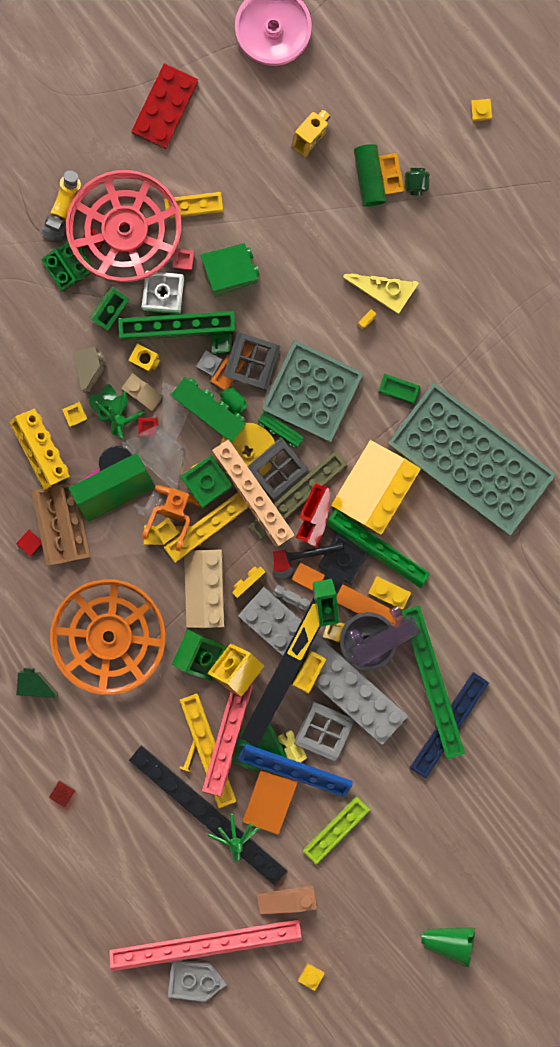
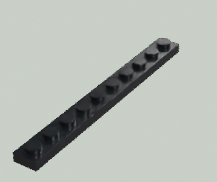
M143 745L138 748L129 759L132 764L217 837L224 839L218 831V828L221 827L229 839H233L231 821ZM235 825L236 836L241 839L244 832ZM251 838L243 844V851L240 853L241 857L275 886L287 872V869Z

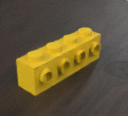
M35 409L15 416L9 423L43 489H49L70 477L68 468L63 464L59 450L52 443L51 435L45 429L40 414Z

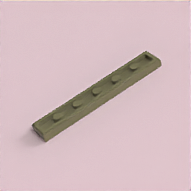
M336 451L329 455L274 503L283 519L288 518L307 501L315 483L324 486L343 470L347 464ZM257 519L249 525L260 540L267 536V533Z

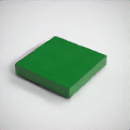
M212 454L180 476L202 508L233 487V484Z

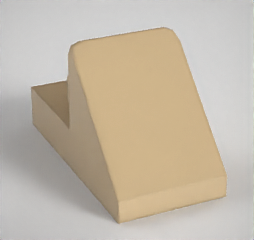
M133 373L121 388L152 412L164 397Z

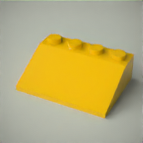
M370 440L331 506L377 534L382 535L421 468Z

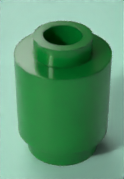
M233 387L230 390L226 388L219 395L221 397L220 401L227 404L232 413L237 412L240 414L248 405L245 402L246 399Z

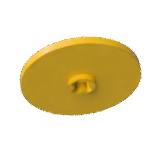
M246 423L231 444L246 466H248L274 444L275 441L272 435L262 426ZM223 437L220 445L227 441V439ZM248 446L249 449H253V452H251L250 457H247L246 454H242V452L245 451L244 447ZM268 462L258 472L264 476L272 468L271 463Z

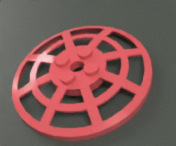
M132 170L107 172L86 183L72 200L66 220L68 242L80 264L94 275L114 282L142 280L161 270L176 252L182 231L179 207L170 191L160 181L150 175ZM129 178L143 181L139 192L131 190L115 191L112 180ZM105 183L108 194L98 199L91 208L81 203L83 198L92 189ZM150 185L165 196L171 208L161 212L155 202L146 196ZM118 197H133L136 200L132 207L121 206ZM111 200L113 209L105 216L97 212L104 203ZM143 202L150 206L156 215L145 219L144 215L139 211ZM76 210L87 215L85 221L86 238L74 240L73 221ZM174 215L176 234L173 245L162 242L165 233L164 219ZM92 219L102 223L101 234L91 236ZM158 222L159 234L156 240L147 236L148 226ZM122 225L130 227L127 233H122L119 229ZM105 241L111 249L107 256H104L94 244ZM143 243L153 246L145 256L139 258L136 251L137 248ZM88 245L94 255L103 261L100 268L96 270L90 266L81 256L77 247ZM158 249L169 252L158 266L144 273L141 264L152 258ZM118 251L129 252L132 261L119 262L114 261V258ZM110 265L121 268L134 266L137 276L120 278L109 276L105 273Z

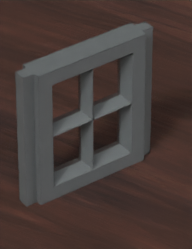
M237 332L223 376L267 390L280 346ZM245 342L255 345L251 358L241 355ZM258 346L268 349L264 363L254 360ZM240 359L250 362L245 376L236 373ZM253 363L263 366L259 380L249 377Z
M281 437L247 466L255 479L275 502L310 473ZM283 450L289 458L278 467L272 459ZM293 461L298 469L287 478L281 469ZM270 462L276 470L264 479L258 471ZM279 473L284 481L273 489L267 481Z

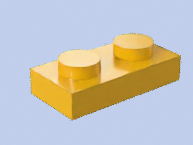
M254 566L247 573L249 577L244 582L240 579L233 586L235 590L232 593L238 598L266 571L261 566L259 568Z
M378 576L375 577L368 592L402 610L411 592Z

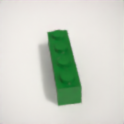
M266 411L258 419L260 426L263 428L267 427L273 435L275 433L279 435L278 438L281 437L284 441L289 442L288 445L292 448H298L304 439L303 436Z

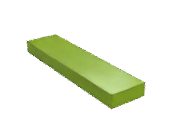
M356 796L303 849V852L317 865L370 809Z

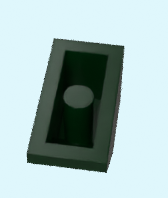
M24 668L23 671L18 672L16 695L49 698L58 696L55 688L41 672H35V668Z

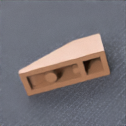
M314 885L257 894L260 914L294 913L317 909Z

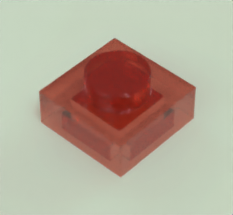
M59 780L49 798L66 807L76 790Z

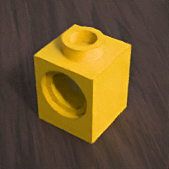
M138 343L128 360L151 373L152 369L156 370L160 363L157 353ZM146 354L151 357L150 362L147 364L141 363V357Z

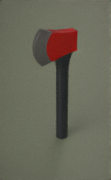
M344 544L299 552H287L286 549L273 551V576L285 579L294 573L291 561L345 551Z

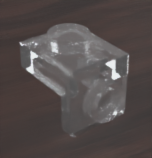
M153 491L145 508L134 504L133 507L137 508L136 513L145 517L147 514L151 515L153 508L161 505L163 499L160 497L162 494Z

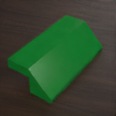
M136 453L68 488L77 506L89 522L154 489L155 484L139 454Z

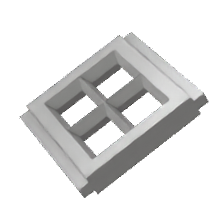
M313 701L294 744L336 761L351 730L354 719ZM315 714L328 719L324 729L311 724ZM331 721L344 726L340 736L327 731ZM309 727L322 732L318 742L305 737ZM325 734L338 739L334 749L321 744Z

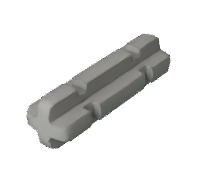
M277 585L273 593L274 596L282 597V600L294 606L298 605L300 609L306 611L310 604L308 599H301L300 595L288 589L286 591L284 587Z

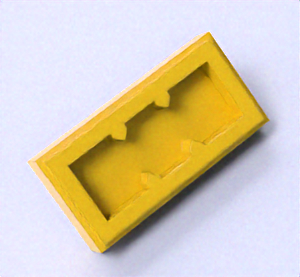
M308 650L291 685L309 694L326 658Z

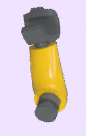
M69 170L65 172L64 177L60 180L58 196L42 229L41 234L51 241H62L66 233L65 221L67 220L69 207L81 189V183L75 171Z

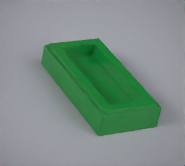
M384 374L378 392L414 405L420 386Z

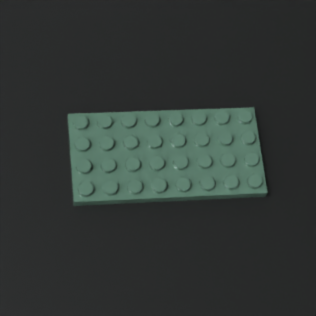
M435 382L432 383L387 443L509 536L556 475Z

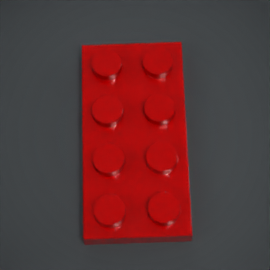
M164 63L131 130L132 134L167 149L199 80Z

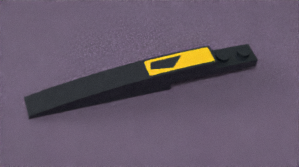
M330 565L323 580L332 579L337 596L348 574ZM314 597L240 737L258 747L320 629Z

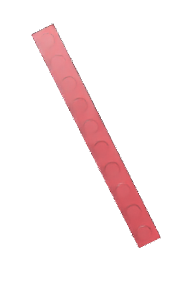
M286 921L109 950L111 971L302 941L300 921Z

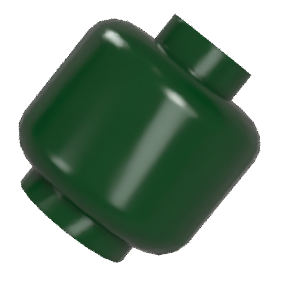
M410 168V171L405 173V190L411 191V195L422 196V192L429 190V172L425 171V168Z

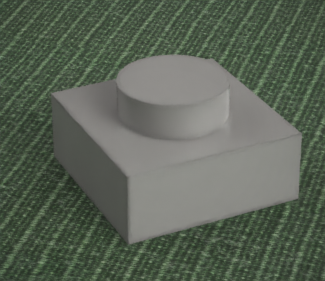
M205 350L196 367L213 377L223 360Z

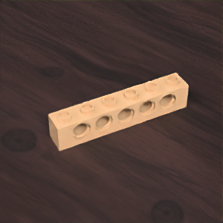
M227 440L213 449L211 452L212 456L276 548L292 538L294 533L230 441Z

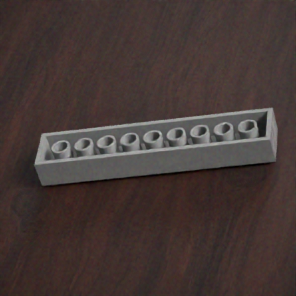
M265 587L258 592L238 615L282 656L301 622L297 615ZM317 634L309 650L326 658V661L314 684L383 745L408 715Z

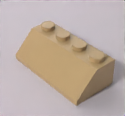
M191 551L184 556L186 627H224L223 551Z

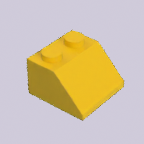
M230 643L207 674L231 692L242 697L254 679L260 674L264 665L250 652Z

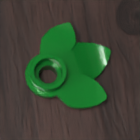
M108 384L102 389L100 395L90 394L89 404L93 410L97 411V416L101 421L111 422L95 405V402L98 401L106 410L111 407L114 415H116L119 411L122 395L117 396L114 388ZM126 396V398H125V403H124L123 411H124V409L126 408V405H127V401H128L127 396Z

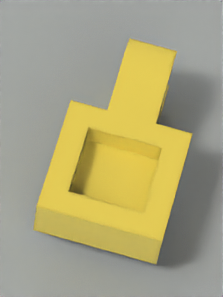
M291 730L286 733L287 738L284 733L280 734L278 740L286 746L284 750L287 758L300 763L307 758L302 747L294 744V733Z

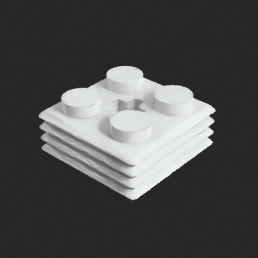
M156 272L145 278L142 309L144 311L180 314L184 276L182 274ZM162 288H165L166 292H168L164 297H161L158 293L162 291Z

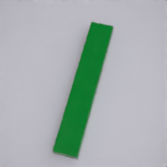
M335 509L327 520L326 525L419 588H422L430 575L427 570Z

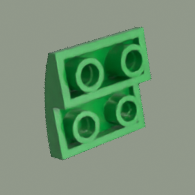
M68 241L40 259L61 291L66 290L91 274L74 256ZM77 247L84 260L95 269L83 249Z

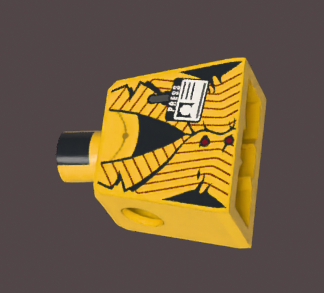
M324 110L318 115L312 112L295 131L291 147L306 158L325 134L328 126L327 122L331 118L330 115Z

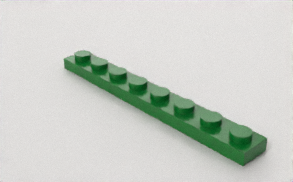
M418 605L402 610L446 758L450 759L463 755L465 750L421 607Z

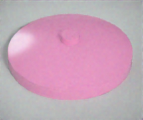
M244 0L236 15L235 32L239 46L249 58L263 65L279 66L295 60L305 50L311 36V17L302 0Z

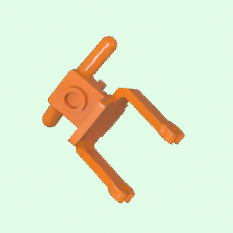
M156 485L155 491L168 495L165 506L161 505V507L156 506L153 508L148 524L143 531L142 539H147L156 514H161L172 520L185 523L176 546V550L181 551L184 543L183 540L190 524L189 516H186L184 513L186 503L201 506L194 496L186 492Z

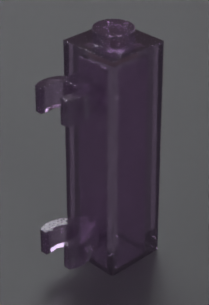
M394 607L389 612L395 622L365 639H362L358 629L349 632L355 645L348 648L350 651L348 656L351 662L362 666L421 633L413 616L406 615L403 617L400 609Z

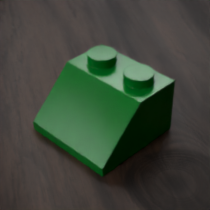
M187 629L172 665L186 673L212 681L213 678L207 673L226 650L227 646Z

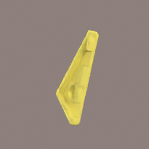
M352 273L344 274L343 279L396 314L400 313L419 284L417 281H402L400 279H387L377 276L369 277Z

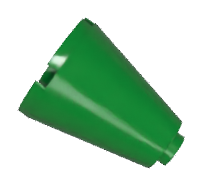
M475 928L427 929V932L422 934L421 944H424V948L462 966L469 967L470 956L473 951Z

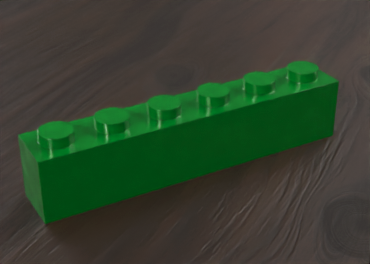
M234 311L118 319L119 338L121 341L206 336L224 333L236 334Z

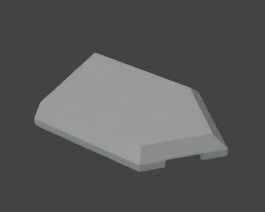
M189 960L173 961L171 963L167 998L206 1002L219 990L227 986V984L211 963Z

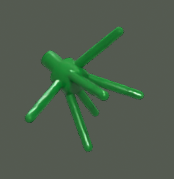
M125 391L122 394L118 415H114L111 407L108 408V412L98 401L95 402V405L112 421L111 433L115 436L119 434L120 439H123L122 430L124 426L145 413V410H142L127 418L122 416L126 398Z
M231 813L230 820L233 839L230 840L221 827L218 828V831L224 839L208 833V837L229 846V851L233 853V860L238 861L241 859L240 853L243 851V844L259 828L256 827L250 832L253 826L250 823L242 838H237L234 814Z

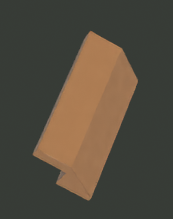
M75 482L60 484L46 490L42 488L31 491L46 566L90 557L81 510L68 488L74 485Z

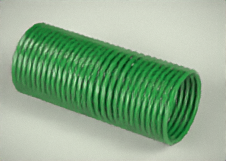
M376 144L358 146L353 151L362 206L373 207L382 205L386 202V195L382 180L378 146Z

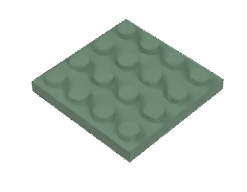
M294 340L261 410L331 442L363 372Z

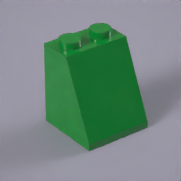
M245 243L201 254L202 263L215 297L258 283L257 277L260 276L257 265H252L251 259L254 257L251 248H246Z

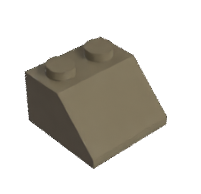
M96 347L73 352L81 390L86 394L92 391L104 371L103 365H106L104 353Z

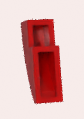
M315 483L299 516L303 523L296 538L318 548L323 536L328 517L330 489L328 487Z

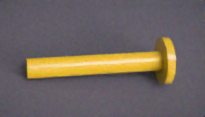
M194 741L184 767L180 766V769L191 772L188 767L196 749Z

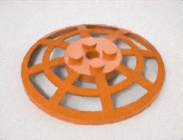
M116 579L92 581L72 591L57 608L50 629L52 654L61 672L79 688L100 695L124 693L144 683L158 667L166 644L164 620L155 602L137 586ZM111 585L110 596L99 597L87 603L80 595L83 591L96 586ZM118 587H125L136 592L147 602L137 608L131 602L118 597ZM74 599L81 608L73 617L70 628L58 627L63 611ZM109 602L107 614L98 616L91 608L99 603ZM117 603L128 607L133 613L126 619L117 615ZM150 608L155 612L159 622L160 639L149 637L148 625L143 614ZM86 613L92 620L87 630L76 629L79 619ZM137 619L140 620L143 636L132 635L130 624ZM106 631L113 632L114 640L112 642H107L104 639ZM57 635L69 636L70 649L75 659L67 665L64 664L59 653ZM75 636L86 637L88 649L79 654L76 647ZM131 643L142 644L138 656L133 661L127 650ZM148 645L159 646L154 663L143 675L137 665L144 657ZM93 654L103 659L101 670L92 667L85 660ZM121 657L127 665L119 670L109 671L110 660ZM78 665H81L87 671L99 675V687L84 683L75 677L71 671ZM130 670L137 679L123 687L106 688L108 677L119 676Z

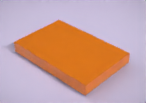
M261 769L242 822L252 823L255 827L279 834L298 781Z

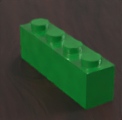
M184 377L170 396L232 443L246 425L243 422L245 418L237 412L232 414L228 410L230 407L223 401L218 403L214 400V395L207 389L202 391L197 387L199 383L193 378L189 377L187 379Z

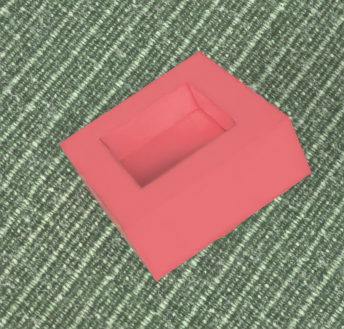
M176 249L173 269L192 271L195 252L193 250Z

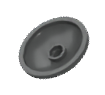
M364 612L351 617L345 623L340 633L339 644L344 658L352 666L362 670H375L386 665L393 657L397 647V636L394 627L385 617L377 613ZM364 637H367L369 639V642L367 644L363 643Z

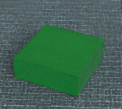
M232 334L212 335V354L231 353Z

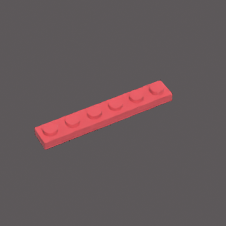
M252 683L242 697L230 691L202 789L205 793L222 797L253 688Z

